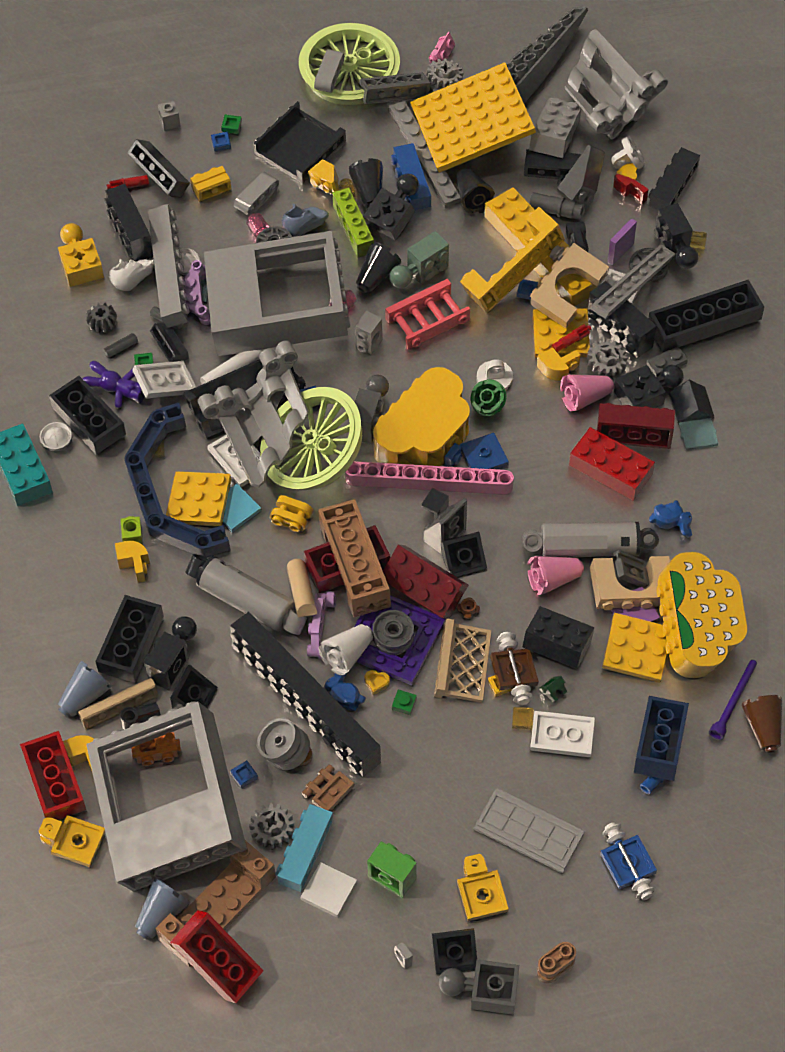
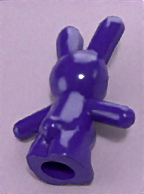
M90 362L91 370L99 374L101 378L86 376L82 379L90 387H102L105 391L116 392V408L122 407L123 396L139 404L142 403L145 397L139 383L131 380L135 377L133 368L121 378L117 372L108 371L99 362Z

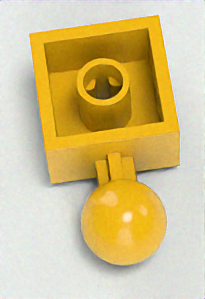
M68 223L63 226L60 237L66 245L58 247L69 286L72 287L104 278L102 264L93 238L82 240L83 231L77 224Z

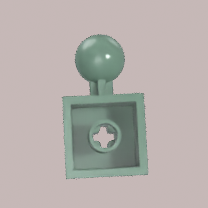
M434 231L407 249V266L398 265L391 270V283L397 288H405L410 285L413 277L422 284L432 279L437 273L444 271L449 266V244Z

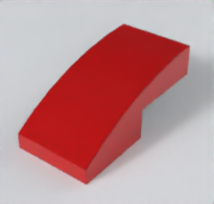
M616 174L614 176L613 187L624 197L631 194L641 204L647 201L649 189L624 175Z

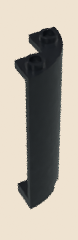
M260 359L183 393L191 413L194 414L197 420L196 423L205 438L224 431V428L219 419H207L204 417L198 404V399L204 394L215 395V391L221 386H229L231 391L237 388H242L246 391L257 383V375L263 368ZM292 366L291 371L299 390L306 387L305 380L294 372ZM285 393L283 394L278 406L283 405L286 401H288Z

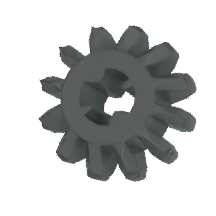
M97 303L96 307L91 306L90 310L86 313L87 324L91 330H96L97 333L100 331L106 333L107 329L112 330L113 326L117 323L115 310L112 305L107 306L106 303L103 305Z

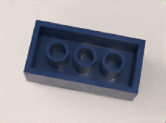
M649 696L634 773L675 780L689 703Z

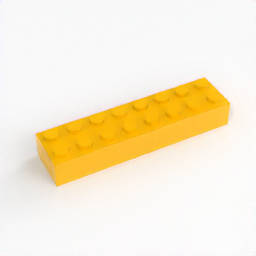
M514 187L485 203L484 217L517 252L524 248L530 239L534 237L526 218L535 209ZM565 241L559 245L561 248L564 247V250L570 247ZM550 254L534 269L542 279L546 274L549 275L551 273V268L555 263L549 257ZM577 274L565 275L555 285L558 295L574 307L588 299L590 292L597 287Z

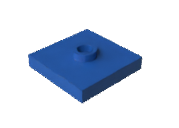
M494 432L460 444L461 452L469 468L499 469L509 465V461Z

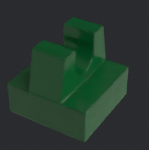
M562 676L552 677L539 688L542 694L546 695L552 702L558 700L556 696L557 690L560 694L567 693L564 685L566 682Z

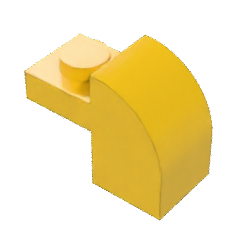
M551 348L537 356V367L547 378L561 381L564 376L569 375V371L575 370L580 365L581 355L575 350L561 358L555 349Z
M136 541L115 543L119 569L135 567L138 583L145 582L144 574L148 573L146 564H150L146 548Z
M79 735L63 741L72 766L88 761L92 771L86 744L93 742L94 738Z

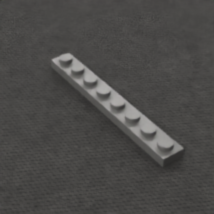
M405 100L389 105V111L407 143H414L421 167L444 207L460 203V195L446 171L438 172L422 130Z
M660 244L592 304L591 310L606 319L674 258L675 253Z

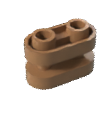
M561 942L539 959L537 976L540 981L552 983L574 966L576 948L573 944Z

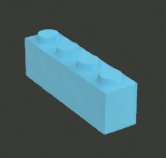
M309 804L307 810H303L300 818V827L295 828L292 835L293 842L291 846H287L284 853L285 860L283 864L278 865L276 870L278 884L302 892L333 822V812Z

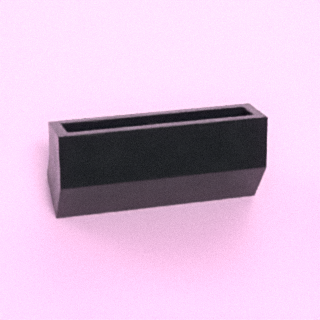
M164 322L154 323L150 332L168 361L188 360V351L172 327L167 328Z

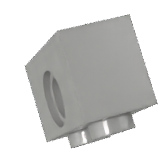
M366 311L355 325L356 348L361 352L372 355L383 340L382 318Z

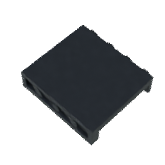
M297 101L271 127H268L261 137L255 140L254 153L303 184L310 177L308 174L310 169L322 159L327 161L346 142V130L341 127L337 131L333 130L300 110V102Z

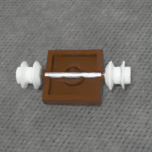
M503 632L497 638L501 652H492L490 655L499 691L512 689L511 694L515 696L513 699L514 703L526 705L533 698V695L529 693L530 687L538 686L539 683L531 652L528 649L514 650L518 646V642L515 641L516 635L511 632Z

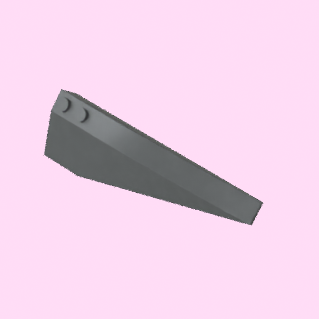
M573 7L559 19L560 23L551 25L548 28L549 31L544 36L540 34L533 45L529 43L510 59V63L506 64L523 103L530 98L558 62L588 12L587 7Z

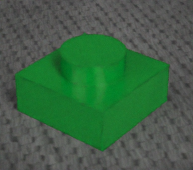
M225 114L221 131L239 134L242 117Z
M134 354L135 365L154 364L153 354Z
M398 689L391 706L392 710L411 716L417 695Z

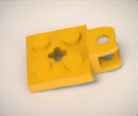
M67 815L64 823L54 818H44L39 828V834L43 843L53 846L51 850L52 855L90 868L104 837L105 828ZM82 837L83 844L75 845L73 840Z
M481 854L465 857V878L457 879V885L467 921L508 912L509 908L498 870L488 872L485 859ZM480 891L489 895L486 897V900L478 899L477 896H479Z

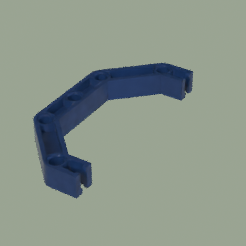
M179 403L156 409L150 414L124 457L125 464L149 535L189 553L199 554L207 558L230 551L228 537H226L224 526L202 531L164 515L147 469L148 464L167 433L186 427L181 406Z

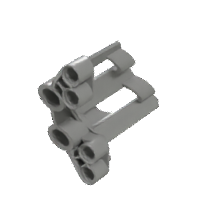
M596 29L591 31L589 37H587L576 67L574 66L568 82L565 85V90L586 113V121L597 133L606 134L610 139H614L626 124L632 120L637 121L643 116L652 99L666 88L668 80L659 70L645 72L644 75L639 76ZM595 52L611 68L612 81L610 85L591 67ZM581 83L598 101V105L594 108L578 92Z
M290 341L280 342L275 351L273 349H266L260 353L259 359L263 368L257 375V383L246 391L242 388L231 391L229 386H221L215 391V395L204 394L198 399V404L205 418L220 420L251 486L258 488L266 482L269 469L274 464H277V467H279L293 446L292 437L295 430L299 426L303 427L309 413L291 371L292 366L298 360V355ZM285 393L293 410L287 415L283 424L277 413V407ZM263 436L268 448L263 451L259 461H257L251 446Z

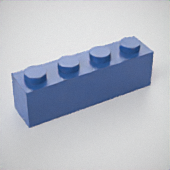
M414 143L393 147L391 160L392 164L397 167L395 168L397 178L403 174L410 173L415 175L419 181L418 191L412 196H406L404 200L409 202L414 210L431 207V193Z

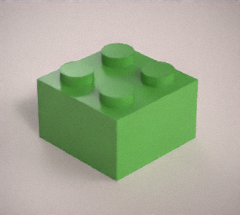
M381 841L367 860L368 877L402 898L417 878L415 859L408 854L400 853L390 843L385 844Z

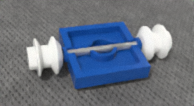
M610 823L605 826L602 834L609 837L607 839L608 844L615 845L601 850L600 854L617 887L621 889L634 883L632 890L638 891L637 899L647 900L654 895L655 887H649L651 880L646 878L656 874L657 869L641 839L636 835L622 841L626 833L619 831L621 824Z

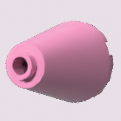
M569 374L561 380L560 389L565 394V397L562 398L569 411H578L611 394L614 389V382L609 376Z
M534 556L528 561V565L531 564V570H528L529 582L533 591H538L537 595L545 594L581 577L584 571L583 563L578 558Z

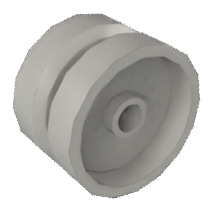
M277 718L268 722L263 727L258 736L257 747L259 753L277 768L290 770L299 766L305 760L309 752L310 741L308 735L289 719Z

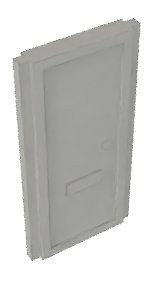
M498 788L493 792L474 827L475 831L562 874L585 831Z

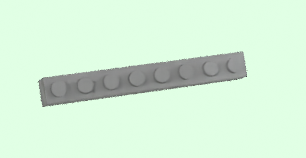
M166 204L148 210L160 315L166 327L169 328L188 322L187 314H189V309L185 303L187 295L183 287L186 285L181 274L184 273V270L180 263L182 259L181 252L178 249L180 241L176 236L178 233V227L175 223L177 217L175 211L171 210L169 205Z

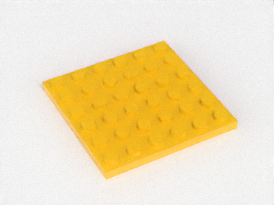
M506 63L497 65L410 102L439 173L536 133Z

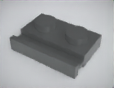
M621 550L613 553L617 557L615 564L618 578L643 588L649 585L647 571L643 567L644 560Z

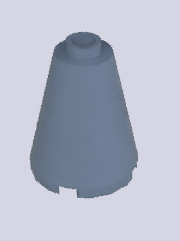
M83 661L78 664L58 702L60 706L58 710L66 717L69 715L74 717L78 714V711L87 707L112 687L95 670L89 669L88 665Z
M155 878L135 925L138 928L136 933L146 940L148 937L153 938L157 935L155 928L170 913L176 917L188 906L190 901Z

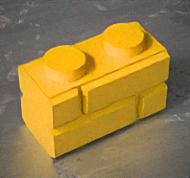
M223 166L213 167L207 172L197 173L190 178L192 190L199 202L231 190V180Z

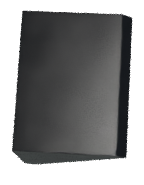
M689 379L669 392L678 425L714 419L705 386Z
M479 531L442 541L441 555L447 571H451L452 575L458 577L487 569Z
M187 665L170 697L172 709H180L190 702H199L207 708L218 687L194 667Z
M474 928L432 933L431 944L436 975L442 974L443 971L449 968H456L460 971L476 969L477 950Z

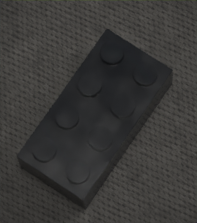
M122 184L105 190L106 198H104V202L107 207L106 212L108 218L114 221L112 224L115 232L120 234L118 236L121 245L125 244L126 246L125 252L127 257H131L135 262L152 258L153 249L150 233L126 185Z
M605 281L590 292L588 315L592 320L601 325L604 331L611 334L617 343H621L629 354H633L638 359L653 347L656 325L628 300L606 319L591 310L592 304L612 287Z
M77 376L49 395L52 408L96 455L126 435L124 422L80 376Z
M124 595L95 661L99 673L133 683L136 682L144 664V659L150 650L164 617L162 605Z

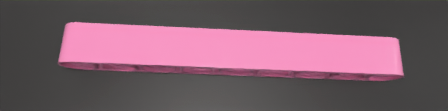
M354 461L345 472L346 482L349 485L418 490H431L434 488L438 491L509 494L513 490L514 482L512 472L497 469Z

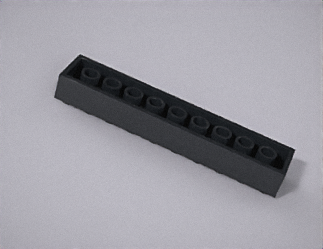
M249 611L230 625L233 648L245 656L244 658L250 666L254 665L258 669L257 672L263 679L267 678L273 690L280 692L285 702L289 706L293 705L296 708L300 718H305L309 722L311 729L323 736V741L336 750L335 752L341 760L345 759L349 763L350 769L355 774L359 773L364 777L381 763L380 745Z

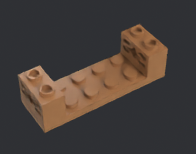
M355 499L318 509L320 528L325 542H329L340 570L353 617L391 607L390 589Z
M246 840L247 850L231 855V863L177 919L170 913L155 928L159 941L188 967L191 964L170 944V941L197 910L209 913L225 930L276 877L274 864Z

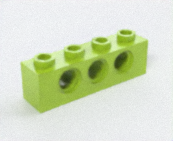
M346 188L332 192L333 207L357 258L366 256L370 245L374 244V239L350 189Z

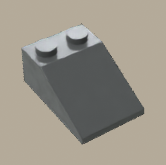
M588 145L560 183L558 189L572 201L587 206L594 199V194L597 192L605 152Z
M466 498L449 506L445 511H441L436 520L424 528V542L440 554L442 553V541L459 537L466 530Z

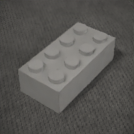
M549 98L534 126L536 133L531 135L529 150L563 158L580 122L582 110L580 106L575 102Z

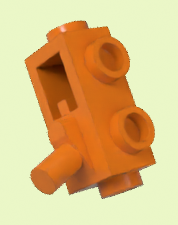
M169 732L166 735L132 747L133 759L137 758L138 764L142 763L143 766H150L157 760H162L165 763L172 762L175 757H178L177 751H181L180 739H175L174 732Z

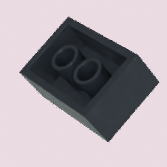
M539 606L526 629L522 647L577 669L591 644L595 627Z

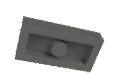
M679 346L647 360L646 365L649 366L655 377H658L665 366L677 365L681 367L687 364L688 359Z

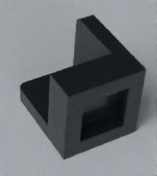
M432 488L422 502V508L434 513L435 521L438 514L448 508L449 496Z

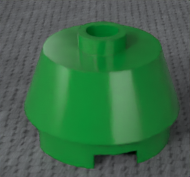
M487 379L478 382L473 387L470 401L477 413L491 416L502 410L506 403L507 394L501 383L496 380Z

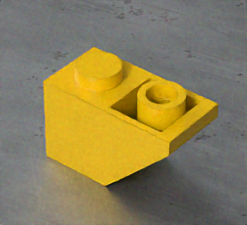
M322 159L308 171L310 183L314 187H318L332 195V192L338 191L339 178L333 164Z

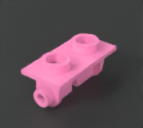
M450 32L446 36L439 38L435 46L436 50H433L429 56L430 63L432 61L437 62L438 59L441 61L448 59L455 46Z

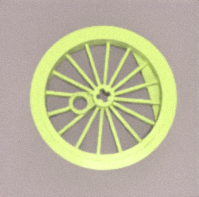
M359 23L336 24L318 31L306 41L299 55V69L305 82L319 97L340 105L364 103V90H355L353 76L359 83L361 78H373L370 75H397L400 67L399 51L392 39L384 32L372 26ZM343 40L346 55L335 84L336 86L344 78L341 89H333L332 93L314 89L315 78L319 68L313 69L311 64L321 65L323 59L313 57L317 53L324 57L326 51L322 48L326 45H329L334 51H339L333 42ZM346 40H357L352 54H348ZM360 41L369 43L366 47L358 49ZM374 46L380 49L379 51L371 54V49ZM383 55L387 57V60L372 61ZM389 66L387 71L374 69L376 67ZM350 76L352 91H344Z
M317 387L301 392L309 411L310 429L308 430L303 425L302 428L305 431L303 434L295 431L293 435L302 440H292L293 446L296 447L290 449L285 458L293 457L281 468L274 464L269 469L267 475L278 485L301 490H313L324 487L341 477L357 457L362 442V426L358 407L346 393L331 387ZM286 401L277 410L283 424L287 415L293 410L289 401ZM335 404L324 421L327 405ZM320 405L315 426L312 407ZM340 408H345L346 412L332 423ZM349 418V425L337 429ZM349 432L348 438L333 439ZM263 436L260 446V456L263 453V451L266 448H268ZM346 444L342 452L336 450V445ZM320 452L330 465L322 470ZM334 453L339 455L333 463L328 457ZM314 460H315V461H316L317 474L311 476V472H312V468H313V464H314ZM298 462L290 477L284 475V473H286L291 467H293ZM307 463L304 477L297 478Z

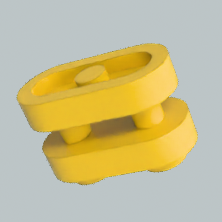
M281 495L276 501L277 508H273L269 517L273 524L285 526L294 532L305 530L308 524L306 519H310L314 510L305 502Z

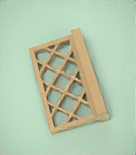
M446 619L442 631L434 697L442 699V696L473 702H483L491 630L456 624L454 620ZM456 630L464 631L467 637L460 641L455 635ZM477 634L485 635L486 640L479 644L474 636ZM469 639L476 646L470 651L463 644ZM458 646H460V648L465 653L460 658H458L453 652V650ZM477 650L483 655V659L478 662L472 656V653ZM466 657L474 664L468 669L461 662ZM455 664H458L463 670L457 676L451 670V667ZM477 667L481 672V676L475 680L470 671ZM465 674L471 680V683L466 686L459 680ZM454 681L461 688L457 692L448 690L449 684ZM475 685L479 690V696L471 695L467 689Z

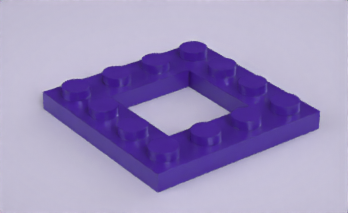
M390 596L391 607L361 615L354 627L363 624L370 627L373 632V623L381 613L389 610L401 611L411 618L414 628L417 629L411 647L406 651L403 658H400L396 655L383 653L377 647L368 645L356 662L378 672H384L390 677L412 686L441 632L446 618H441L434 613Z

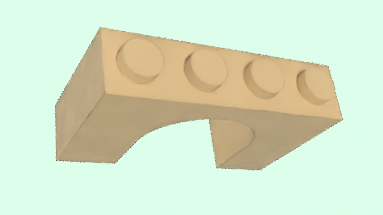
M575 243L564 250L561 260H557L553 264L551 273L543 277L541 286L538 289L535 288L530 295L533 307L564 328H567L577 315V308L558 295L555 289L557 281L565 275L577 274L598 287L609 273L608 265Z
M652 556L649 558L646 568L650 586L642 591L626 589L618 582L612 558H593L590 573L596 608L611 610L613 608L631 609L641 606L643 609H648L652 606L660 607V597L657 596L656 591L658 577L670 562L669 556Z

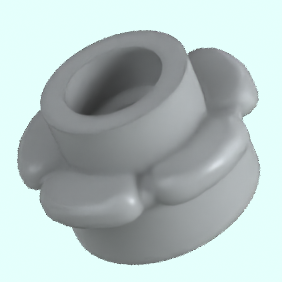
M557 245L551 251L549 257L553 259V262L561 260L564 247L561 248Z

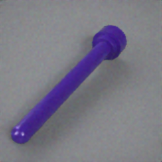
M752 659L749 661L719 721L712 724L709 730L711 737L717 740L724 738L727 732L726 724L757 665L756 660Z

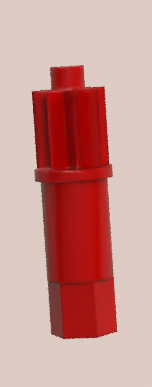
M147 175L121 178L109 181L110 184H106L108 190L125 184L127 189L149 185Z
M583 324L551 346L556 352H559L588 336L592 328L590 325Z

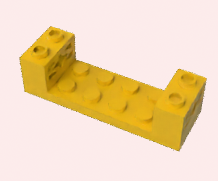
M540 207L531 211L526 218L534 237L530 239L524 248H521L516 253L514 258L507 261L498 273L493 274L490 280L486 282L472 269L460 281L467 295L486 313L551 253L555 246H559L565 240L558 223Z

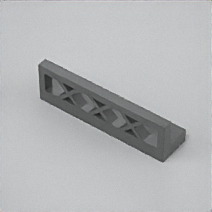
M423 72L360 79L359 82L364 90L363 102L365 105L418 99L428 95L430 90V81Z

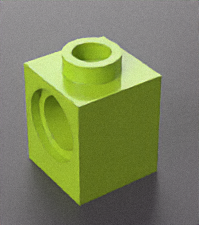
M140 516L121 518L123 542L136 541L143 545Z

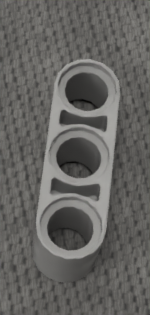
M327 49L315 78L314 89L333 92L344 63V52Z
M262 172L237 196L234 201V207L251 216L278 189L279 180L266 172Z

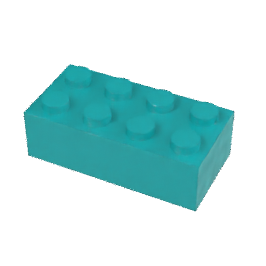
M22 423L1 431L0 469L17 506L53 493L50 480L24 424Z

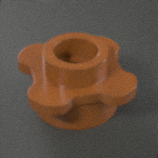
M468 597L457 605V610L464 614V618L469 619L471 615L480 611V606L476 605L475 600Z

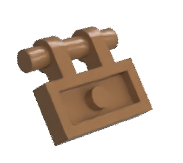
M330 764L325 769L322 768L318 772V776L312 782L309 781L301 793L305 798L315 794L312 798V803L328 811H331L354 787V782L340 771L334 776L331 775L335 769ZM323 781H327L328 783L322 789L319 788Z

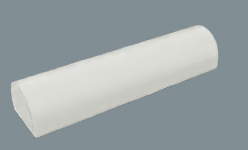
M266 349L238 353L202 376L200 382L202 384L255 362L259 360L260 353Z

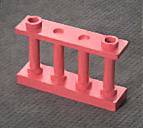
M448 279L385 308L386 321L389 324L398 322L406 333L407 350L417 347L422 342L470 320V308L465 307L460 310L450 296L451 282ZM444 299L454 313L445 317L434 302ZM429 307L438 321L429 325L419 310ZM413 314L422 326V329L413 332L403 317Z

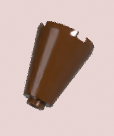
M765 695L757 697V700L751 702V699L742 702L743 711L760 749L765 750L766 753L778 751L777 748L781 746L782 697H778V695Z

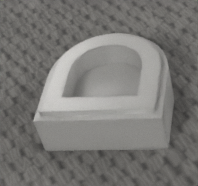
M404 943L395 946V955L405 969L412 966L413 955Z

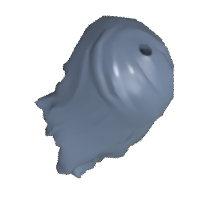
M293 204V208L283 215L281 220L282 226L290 232L292 237L303 236L310 230L321 226L325 219L328 218L329 213L318 207L301 209L296 204Z

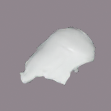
M119 259L120 263L110 270L109 278L118 290L131 291L147 275L152 273L154 259H142L137 262L130 260L129 263Z

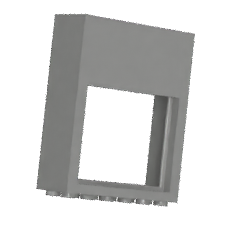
M332 231L204 252L211 331L218 356L277 347L282 341H290L291 344L348 335L347 328L350 327L349 316H345L349 313L347 303H343L346 302L345 289L341 290L345 286L343 276H339L343 274L341 263H337L341 259L339 250H335L338 248L337 238H333ZM326 260L332 306L263 317L257 270Z
M187 703L185 707L171 709L167 714L150 717L146 722L132 724L130 728L116 730L109 736L95 738L93 742L86 744L117 883L132 891H136L152 885L155 878L163 881L247 850L214 713L201 703ZM193 725L208 789L121 821L107 757L166 735L169 732Z

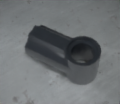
M584 221L567 223L565 227L567 239H570L571 246L575 243L588 252L589 248Z
M153 702L137 708H124L120 713L121 727L125 730L130 728L132 724L146 722L153 716H161L158 704ZM133 718L132 721H127L126 719Z

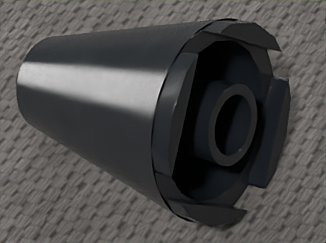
M369 158L368 162L363 163L362 160H359L349 166V175L365 208H369L382 189L383 165L380 160Z
M464 168L456 175L461 205L470 214L478 211L483 213L485 211V203L494 198L495 192L489 184L471 169Z
M378 242L370 245L356 280L357 288L361 292L366 293L374 290L390 275L394 267L402 263L396 253L394 256L390 253L391 249Z

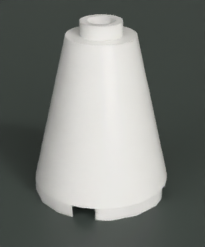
M360 624L324 640L319 646V653L323 662L326 665L329 663L333 667L331 670L334 673L345 675L373 640V632L370 627Z

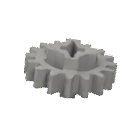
M438 59L437 62L432 61V64L428 65L426 76L431 81V85L436 84V88L440 86L445 88L463 79L462 67H458V63L453 64V60L449 62L447 59H444V61Z
M600 339L598 344L594 342L592 347L589 348L587 360H589L588 366H593V372L598 370L599 376L602 373H605V376L611 373L614 377L616 372L620 374L626 366L628 356H625L626 350H621V344L615 345V340L610 343L609 339H606V342Z
M272 803L269 804V808L261 805L262 811L255 810L256 817H250L252 822L249 824V828L252 830L251 836L252 838L256 837L257 844L262 841L263 847L271 844V848H274L275 843H278L281 847L282 840L288 842V835H293V829H291L294 828V821H291L293 820L292 814H288L287 808L281 810L280 804L276 808L273 807ZM280 817L285 821L286 825L280 821ZM258 827H260L261 830H264V834H262L259 831Z

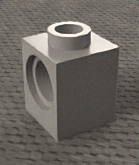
M174 101L158 105L159 118L164 131L181 127L179 112Z

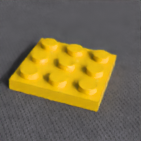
M587 308L577 309V315L567 328H564L538 309H533L535 358L539 354L551 349L553 343L571 333L572 330L583 324L588 326ZM589 335L557 353L562 358L577 350L581 355L580 357H587L590 348Z
M175 471L166 515L188 525L222 526L232 479L231 475Z
M614 612L602 668L660 683L667 654L666 635L663 634V625Z

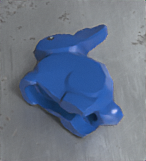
M678 500L654 507V513L649 517L650 523H655L663 529L678 526L684 536L687 538L692 536V531L689 527L692 522L691 513L683 512Z
M335 673L334 677L326 681L324 689L343 708L349 711H356L358 706L365 702L366 697L360 694L354 684L343 682L346 674L338 675Z

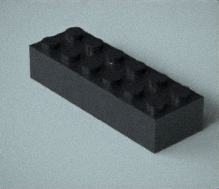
M748 279L649 312L648 319L656 325L655 340L661 351L666 352L677 346L681 347L762 320L764 305Z

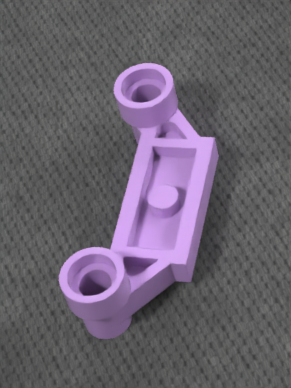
M195 260L192 262L191 269L184 278L186 286L183 289L187 295L185 303L189 311L198 316L203 325L211 324L210 310L204 305L201 280L206 278L205 265L200 260Z
M336 592L315 593L317 614L311 615L313 617L312 623H309L308 633L311 634V645L307 647L308 657H319V659H322L319 653V646L322 640L326 607H335Z

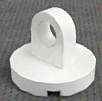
M630 136L623 138L622 144L624 149L611 158L613 167L620 169L627 163H633L636 168L641 169L645 165L641 151L635 148L636 143Z
M491 360L479 367L477 383L492 379L501 383L505 390H508V387L513 383V372L511 367L502 360Z

